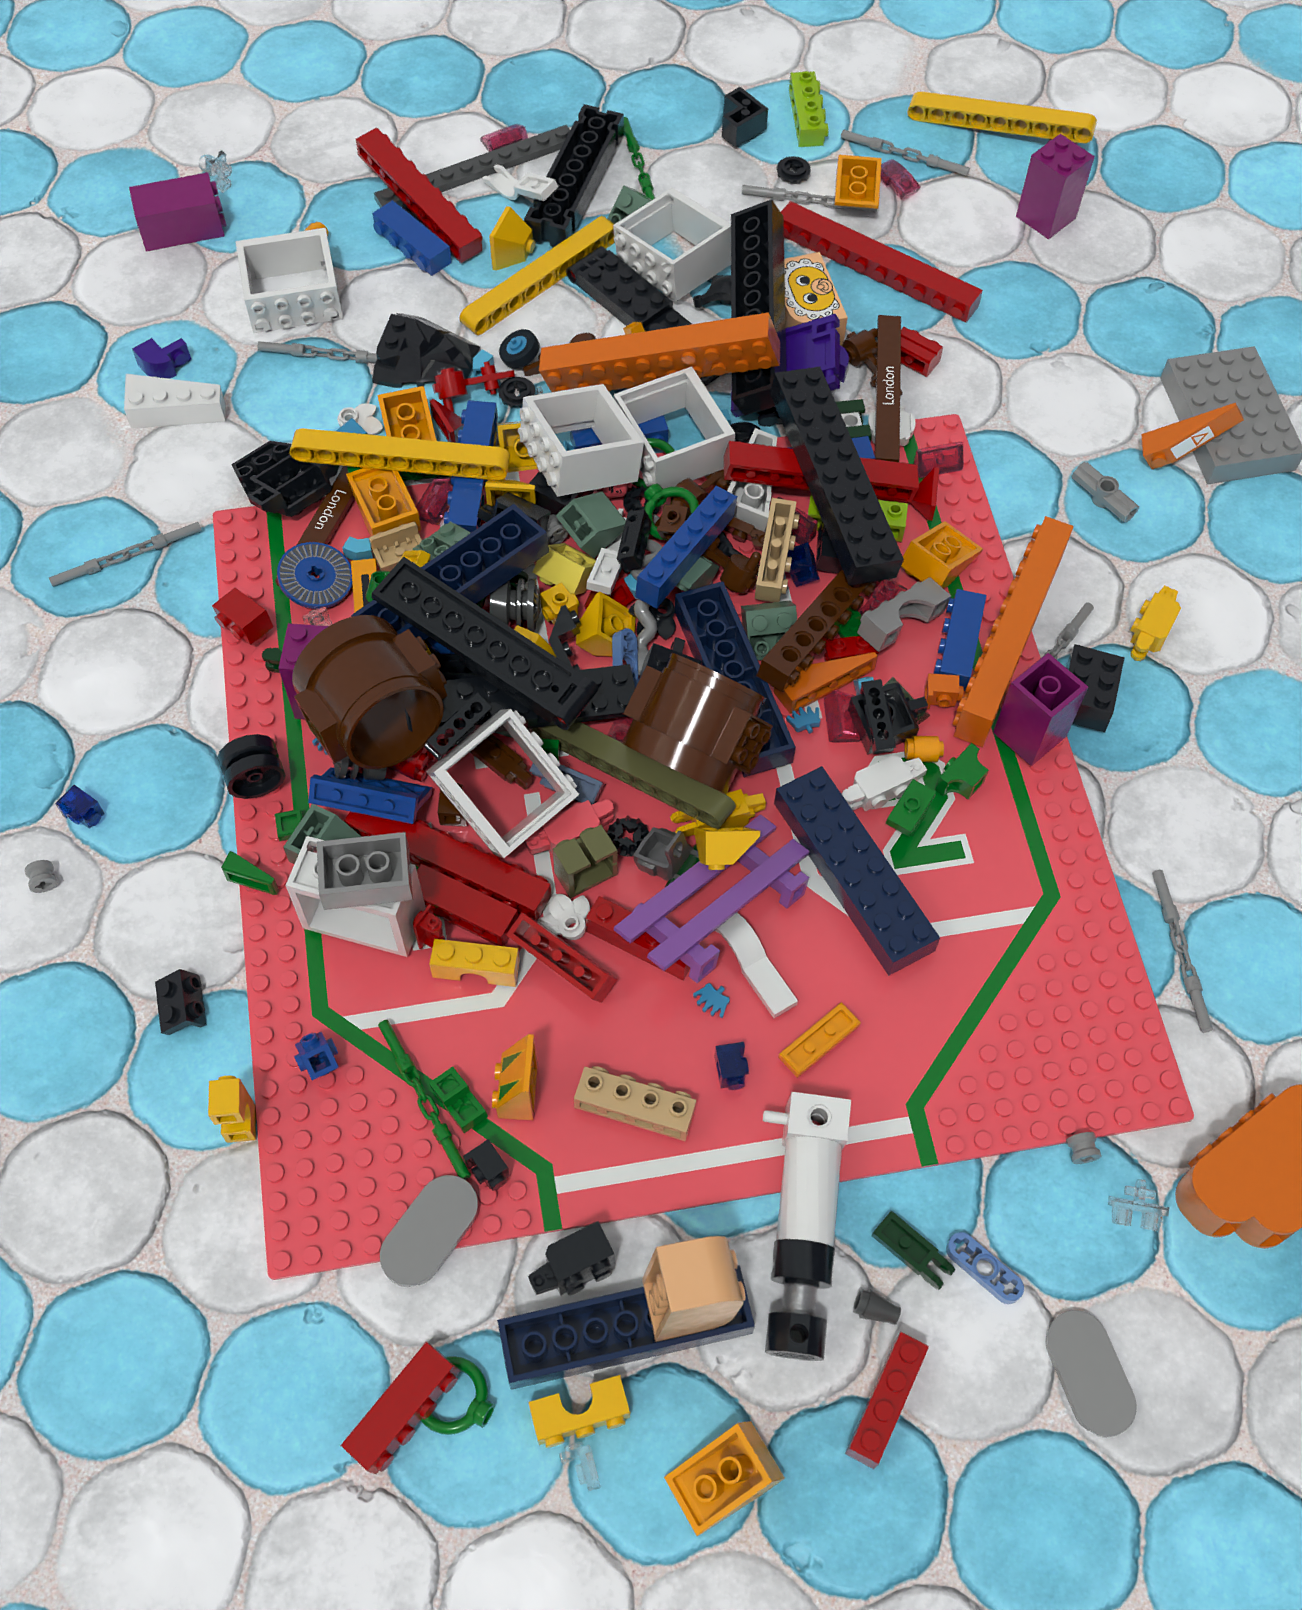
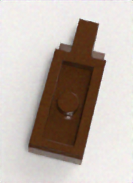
M733 517L723 529L731 533L733 538L742 542L746 539L753 543L754 548L763 549L765 532L756 529L754 525Z
M493 734L489 735L470 751L472 755L504 781L510 784L515 781L516 784L525 790L533 783L531 780L532 775L526 771L527 766L524 764L523 758Z

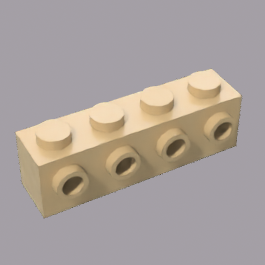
M772 498L756 582L755 599L780 602L781 594H786L788 579H784V573L790 572L792 557L787 556L789 550H794L796 536L791 534L792 529H797L800 515L795 514L797 501Z
M594 1066L592 1068L584 1067L574 1096V1108L686 1141L696 1109V1100L692 1099V1096L685 1092L676 1091L672 1093L665 1091L658 1084L648 1083L645 1085L636 1082V1079L631 1076L620 1075L618 1077L609 1074L604 1068Z

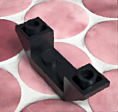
M564 605L560 608L549 643L557 659L574 670H581L579 665H573L570 659L573 652L568 642L563 643V641L580 633L577 625L581 624L576 611H570Z

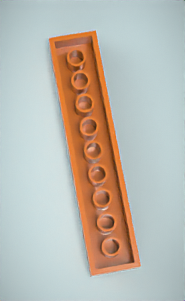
M768 312L542 347L539 372L551 392L604 384L608 391L624 388L630 389L691 366L699 378L780 366V340Z
M1045 516L1042 525H1036L1031 542L1028 543L1024 558L1020 562L1015 574L1017 576L1012 580L1008 595L1004 599L999 611L1000 614L993 624L991 635L987 638L983 653L979 657L974 669V674L968 682L965 690L966 693L959 703L957 714L952 724L956 726L954 737L983 748L1061 562L1074 526Z

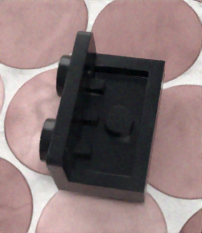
M179 969L155 981L162 1034L171 1035L189 1025L200 1028L206 1025L202 984L198 974Z

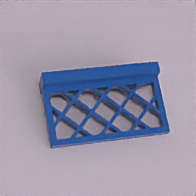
M330 767L322 776L314 774L310 778L308 803L413 824L416 821L417 811L432 795L433 787L384 778L382 781L365 780L362 773H357L355 779H350L348 771L344 779H337L334 768Z

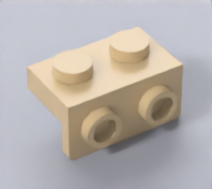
M416 522L402 524L399 527L379 532L369 537L371 550L380 571H391L401 560L404 551H413V548L422 541Z

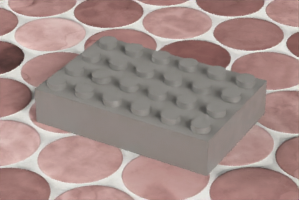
M1255 346L1167 360L1160 379L1179 421L1235 402L1244 418L1242 422L1193 451L1207 485L1297 470L1302 460V444Z

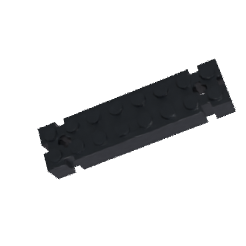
M586 104L582 106L578 114V121L574 122L546 176L547 178L555 179L559 187L545 201L534 199V208L530 207L524 218V222L532 229L535 242L542 243L547 240L550 241V246L555 247L570 237L572 231H576L615 153V145H619L624 135L623 113L611 110L603 113L600 112L598 107Z

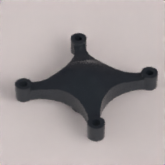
M731 275L713 276L707 280L711 282L707 292L702 296L696 295L693 297L695 308H700L709 302L718 300L722 304H731Z

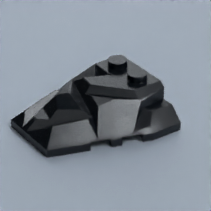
M404 313L391 314L377 345V360L374 365L372 381L374 384L393 388H402V383L416 382L417 387L424 386V382L435 381L434 376L440 375V370L447 368L463 371L464 379H468L473 372V357L481 351V347L423 317Z
M268 441L231 464L251 504L263 511L292 517L300 514L303 509L319 502L325 495L330 493L332 486L329 479L337 475L340 465L297 461L290 455V443Z

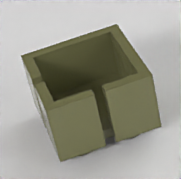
M602 825L595 828H587L581 832L578 839L563 840L553 848L554 873L570 899L618 875L617 849Z

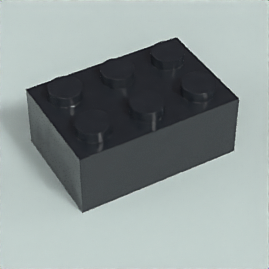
M1074 644L1066 668L1086 684L1088 690L1072 724L1105 733L1114 712L1125 657Z

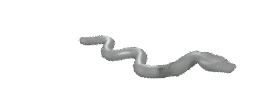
M654 514L652 517L655 524L659 516ZM648 539L646 550L650 551L651 554L644 555L641 569L629 571L634 579L637 580V576L643 571V568L662 549L663 546L658 542ZM637 599L634 605L635 616L644 627L637 636L638 676H640L644 660L649 652L647 644L654 639L658 631L657 621L649 611L651 605L640 599Z

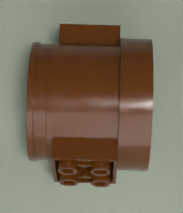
M373 615L353 616L338 621L321 631L306 645L299 655L292 678L293 687L297 693L294 698L310 730L334 763L348 756L354 764L361 768H387L413 756L424 747L427 740L437 731L443 717L442 699L447 697L444 688L447 682L441 671L438 670L441 668V665L433 653L429 655L426 652L427 647L420 636L415 638L409 629L398 634L393 626L383 618ZM405 709L411 718L413 732L408 729Z
M675 653L670 654L669 662L662 672L646 665L623 713L633 718V721L622 744L696 781L727 794L738 770L750 774L751 770L755 768L759 760V753L771 736L773 725L758 718L759 710L762 704L765 703L766 698L726 676Z

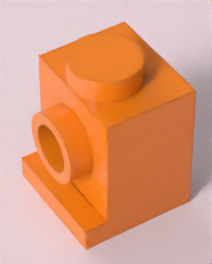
M928 673L924 687V697L928 704L927 709H930V705L955 707L956 702L961 701L964 694V687L959 686V675Z

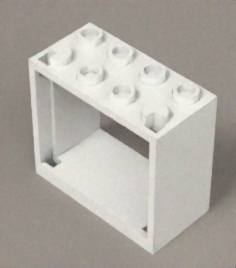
M673 187L613 225L616 256L654 287L675 301L731 265V223ZM673 231L696 245L674 260L652 247L653 244Z
M326 228L235 241L244 300L253 333L343 319ZM321 269L327 270L329 281L327 283L253 294L251 280Z
M692 366L614 394V400L644 441L640 470L647 487L653 484H659L663 489L675 487L687 478L695 480L724 469L723 456L728 442L735 441V432ZM685 407L706 440L657 457L638 424Z
M604 384L523 397V405L520 408L521 425L518 428L520 442L524 443L529 456L534 459L539 472L543 473L548 486L552 487L557 497L638 481L644 441ZM592 428L602 445L566 451L555 434Z
M511 709L498 711L426 771L492 853L502 858L510 854L579 795L575 790L577 785L573 782L574 780L568 774L564 776L559 770L560 763L552 753L547 755L541 747L543 742L534 731L530 733L524 726L526 720L517 710L513 712ZM501 725L505 727L556 791L502 838L447 772L448 769Z
M306 836L285 885L302 928L407 957L415 938L413 921L420 911L426 909L416 866L410 864L413 900L324 910L319 896L316 849L317 842L324 840Z

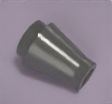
M860 1289L854 1302L853 1312L859 1314L861 1319L896 1325L901 1314V1307L892 1304L871 1289L867 1291Z

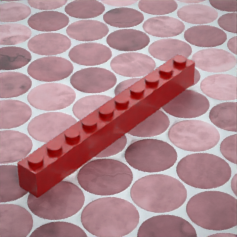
M789 201L781 211L784 222V237L816 253L820 252L821 255L963 322L967 323L979 307L983 290L792 201Z

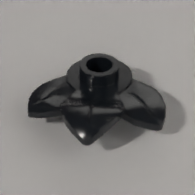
M665 598L657 609L650 606L649 611L657 621V633L667 640L675 630V622L673 620L675 606L669 599ZM634 603L629 608L628 612L632 616L636 617L634 613ZM658 609H665L666 613H660ZM639 621L636 628L637 636L644 629Z

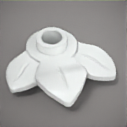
M359 404L356 408L346 407L340 411L337 418L340 427L353 418L369 435H376L383 430L381 422L373 417L377 409L373 404Z
M564 894L552 895L548 903L550 914L539 918L537 921L556 935H562L566 939L577 940L581 938L586 930L585 918L590 911V904L587 898L581 895L571 901ZM576 923L575 926L568 928L569 925Z

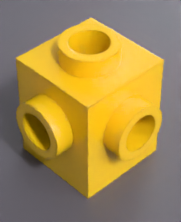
M562 582L540 593L541 611L547 622L551 621L555 625L560 608L564 605L570 611L575 610L578 615L579 601L574 593H569Z

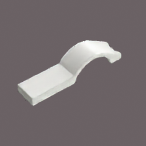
M497 164L494 166L497 174L493 178L489 176L482 178L484 183L509 200H516L520 195L545 201L559 187L555 179L527 173L518 181L503 166Z
M619 508L618 511L623 516L624 509ZM623 532L608 545L607 549L601 548L587 580L588 590L611 595L622 569L617 561V555Z
M738 912L715 930L721 934L732 948L740 964L742 974L773 1018L778 1017L797 1005L798 1000L767 958L756 933Z

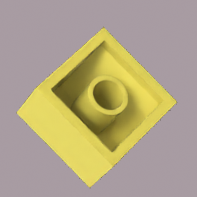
M566 543L548 545L549 553L537 560L532 573L540 576L539 580L548 585H557L562 582L570 594L584 593L587 590V580L596 560Z

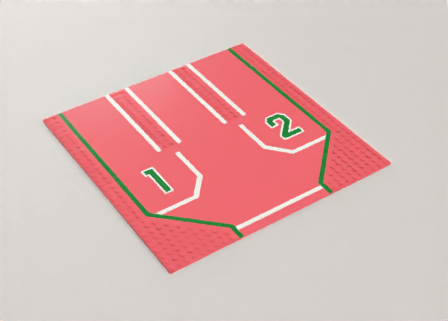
M951 414L915 419L916 424L913 436L909 439L907 445L900 446L899 462L917 465L919 483L934 467H939L936 508L933 520L931 521L927 520L910 502L896 501L908 504L902 542H896L903 556L912 540L946 521L983 548L982 552L944 588L951 595V598L955 597L957 589L986 595L972 677L977 661L983 653L987 638L991 635L993 624L1000 614L999 611L1002 603L1008 595L1007 593L1014 577L960 416ZM788 436L777 437L776 447H792ZM871 438V446L875 456V444L872 442ZM665 452L655 453L657 457L666 455ZM539 470L509 472L504 479L529 484ZM639 470L638 477L643 479L642 472ZM703 476L693 481L701 485L707 479ZM451 480L406 486L419 513L421 531L418 532L422 540L434 534L444 525L445 512H449L450 509L447 501L448 492L453 491ZM772 486L771 500L772 498L797 501L795 514H800L797 529H792L791 534L796 536L794 550H789L787 556L792 557L790 572L784 573V579H788L786 594H781L780 602L792 601L796 605L798 620L838 573L815 570L818 530L806 529L811 495L810 490ZM325 497L319 502L303 509L300 514L292 517L263 511L256 506L219 510L213 513L219 599L233 588H237L266 609L274 626L252 645L243 639L238 640L227 627L225 629L221 627L229 742L236 738L254 734L266 735L272 738L286 775L284 782L277 789L266 795L249 799L233 796L237 855L273 877L279 889L277 895H272L239 885L267 1272L270 1279L278 1280L380 1262V1250L383 1241L423 1188L430 1181L440 1176H458L442 1145H439L432 1133V1130L435 1128L432 1121L424 1117L418 1106L417 1101L419 1097L414 1087L405 1082L395 1063L396 1058L378 1026L383 1020L389 1021L404 1051L410 1055L420 1074V1085L424 1093L433 1098L439 1110L438 1119L441 1124H447L452 1140L464 1163L463 1156L489 1139L509 1170L510 1176L506 1178L507 1182L499 1189L492 1191L485 1182L480 1184L471 1171L474 1166L468 1169L471 1176L466 1181L473 1187L477 1195L478 1213L474 1223L454 1249L585 1227L597 1221L602 1224L781 1193L785 1146H782L784 1125L764 1122L763 1112L768 1110L785 1113L786 1104L791 1092L851 1100L848 1141L842 1150L839 1182L1067 1143V1138L1084 1132H1094L1096 1138L1186 1123L1194 1118V1113L1068 738H1064L1034 765L1030 766L993 733L1011 682L1041 659L1032 631L983 748L975 745L980 749L977 756L978 761L989 771L985 782L968 800L956 792H950L943 796L935 790L938 779L945 771L944 768L952 757L957 759L971 744L954 737L956 726L952 724L960 701H957L955 707L930 705V709L917 715L916 722L919 726L917 736H938L939 741L944 743V755L939 757L938 762H922L927 769L926 775L917 781L936 791V795L915 834L909 837L886 824L887 818L900 798L895 797L878 809L872 808L864 811L860 807L853 811L940 936L935 952L888 976L807 855L789 870L794 876L802 871L809 877L805 894L788 909L779 903L781 894L769 886L738 911L752 927L765 950L767 958L798 1000L795 1007L773 1018L742 974L740 964L732 948L721 934L716 931L698 943L705 949L712 944L720 950L716 968L698 983L688 977L689 972L683 981L586 932V930L584 935L577 940H570L562 935H557L618 979L601 1003L591 999L510 938L504 947L518 948L520 958L516 987L488 984L485 977L477 974H462L460 981L433 978L429 965L432 948L425 944L422 950H420L416 936L408 956L405 957L302 928L285 886L294 864L289 862L284 850V845L288 840L279 841L275 814L302 809L304 817L312 805L308 803L310 778L314 774L322 776L330 767L334 768V764L330 756L325 755L324 748L321 751L318 750L317 746L319 743L316 746L313 745L312 741L316 737L310 730L306 720L295 719L281 675L275 671L269 672L265 666L266 661L263 660L262 653L270 647L279 648L282 652L288 623L330 626L351 617L354 613L353 585L348 595L340 603L324 609H312L291 601L283 593L280 586H277L275 581L281 557L286 551L297 545ZM624 497L609 498L617 510L619 508L624 509L623 517L627 518L628 513L623 505ZM644 497L640 498V503L642 507L645 503ZM668 497L664 504L670 505L671 497ZM355 498L328 545L336 548L343 555L342 547L349 536L358 540L370 537ZM878 499V500L891 501V502L893 501V500ZM664 504L656 514L659 517L662 515ZM482 520V521H481V526H482L483 524H485L486 522ZM723 530L733 548L746 557L750 558L753 552H759L762 555V550L754 548L751 541L746 539L744 542L733 538L731 533ZM569 533L565 540L561 542L588 555L577 545ZM649 533L648 539L658 542L661 546L668 542L657 539ZM645 550L644 555L651 554L650 551ZM347 558V560L349 561V563H350V565H351V561H353V560ZM536 562L523 570L529 575L528 581L524 583V586L528 590L529 579H536L540 594L555 585L543 583L539 580L540 576L532 573ZM719 565L720 567L711 584L721 582L720 577L724 571L721 565ZM901 567L896 578L886 579L881 583L877 581L875 590L869 597L865 595L864 602L858 609V612L862 617L866 611L878 608L885 600L890 601L899 592H905L916 582L921 583V581L915 576L909 575ZM621 569L618 579H624L626 576L630 574V572L625 573L623 569ZM315 572L311 573L315 578H319V575H316ZM756 585L746 593L733 592L726 587L741 623V606L772 603L755 599ZM675 586L666 598L675 606V594L685 591ZM587 589L584 593L575 595L579 601V619H581L586 611L584 605L592 590ZM490 594L486 597L482 607L488 613H490ZM634 599L625 607L629 609L637 599ZM540 601V614L534 633L541 635L550 645L549 639L554 625L551 621L547 622L544 618ZM658 609L660 613H666L665 609ZM945 609L943 614L928 623L914 617L900 618L903 626L896 641L879 651L875 670L860 678L870 676L874 680L881 679L883 686L897 682L900 684L905 698L909 697L910 701L924 697V687L928 673H934L936 660H941L942 654L938 653L941 638H946V633H942L945 618H950L951 613H947ZM676 614L673 616L675 630L672 636L665 640L657 633L654 639L647 644L648 650H650L653 643L670 649L675 637L685 640L682 654L693 657ZM635 618V635H636V637H637L636 628H637V623H638V621H639L637 618ZM511 620L510 627L512 629L516 627V620ZM524 621L523 628L528 630L527 621ZM837 633L836 636L834 637V639H836V638H841V637H840L839 634ZM576 635L563 641V643L568 642L573 652V655L570 656L573 665L578 664L581 670L613 666L612 656H594L577 646ZM825 648L820 655L815 654L813 656L814 660L811 664L825 662ZM623 659V665H627L626 661ZM853 681L803 707V710L808 713L807 707L810 706L814 714L815 708H819L820 726L812 727V733H808L807 729L800 732L795 731V728L786 720L788 715L793 718L792 714L787 711L774 694V687L768 684L796 747L793 763L747 777H743L742 772L738 770L727 793L739 789L742 790L743 794L747 793L748 796L763 793L766 808L756 812L754 817L749 818V823L761 814L777 826L774 832L756 845L758 849L769 857L792 839L800 843L774 804L776 788L822 766L842 794L843 790L853 785L856 772L892 755L901 757L903 762L911 760L905 759V742L897 744L896 748L891 752L867 755L848 711L851 697L857 696ZM627 716L581 723L622 743L633 718ZM492 733L523 758V762L527 766L526 771L531 774L532 772L529 770L533 762L514 738ZM560 750L559 763L603 782L604 785L596 803L603 800H610L614 803L613 821L602 826L606 833L608 832L609 825H612L617 818L623 819L627 816L633 819L639 818L644 825H647L649 832L653 827L675 832L680 826L692 823L691 820L677 824L673 823L670 816L679 810ZM470 752L447 770L456 783L463 785L464 793L501 838L555 793L541 785L540 781L542 778L531 774L533 783L526 790L516 784L515 781L510 784ZM430 760L427 768L432 767L438 760ZM359 768L358 773H362L361 768ZM387 768L385 778L433 787L432 795L417 811L416 820L424 821L430 828L438 832L445 831L457 841L462 843L469 842L477 850L485 854L492 853L468 822L467 826L440 825L438 818L440 788L428 774L420 782ZM572 800L568 805H566V806H565L562 810H560L559 812H562V811L568 809V807H569L570 805H572V804H574V803H577V801ZM317 805L336 814L343 821L350 812ZM623 829L624 836L622 838L627 837L633 842L634 832L628 833L627 830ZM695 835L685 837L687 844L693 847L696 844ZM523 842L505 858L499 857L502 862L509 865L516 864L532 876L539 875L544 877L551 884L552 895L564 894L569 897L554 873L553 855L550 850L531 855L525 842ZM617 854L618 875L571 898V901L584 895L590 904L591 910L597 898L601 896L633 912L638 904H644L664 889L668 881L657 875L651 876L639 870L633 856ZM736 861L665 917L678 928H681L751 871ZM548 903L539 918L550 914ZM440 918L443 936L446 940L495 945ZM576 923L569 925L568 928L575 926ZM708 983H711L716 991L720 986H723L725 990L722 995L730 999L723 1018L719 1017L721 1009L714 1016L710 1015L713 1007L704 1013L702 1008L706 1002L698 1006L697 1001L701 996L694 998L693 993L702 989ZM842 1002L861 1022L860 1026L797 1078L778 1058L779 1053ZM322 1031L325 1039L332 1038L339 1054L335 1055L334 1058L339 1068L311 1080L307 1069L301 1072L294 1058L295 1055L299 1054L295 1044L310 1033L317 1034ZM527 1034H533L538 1062L533 1120L498 1118L496 1108H492L493 1091H498L499 1081L495 1080L496 1063H501V1056L504 1051ZM452 1066L466 1082L471 1093L488 1115L486 1119L466 1133L462 1132L429 1085V1082ZM584 1067H601L606 1069L609 1074L618 1077L620 1075H628L635 1078L638 1083L645 1085L655 1083L662 1086L665 1091L672 1093L681 1091L691 1095L692 1099L696 1100V1109L686 1141L574 1108V1096ZM413 1071L407 1074L410 1081L413 1077L416 1078ZM427 1099V1102L422 1104L427 1114L430 1116V1112H434V1110L429 1100ZM812 1121L815 1125L821 1126L817 1121Z

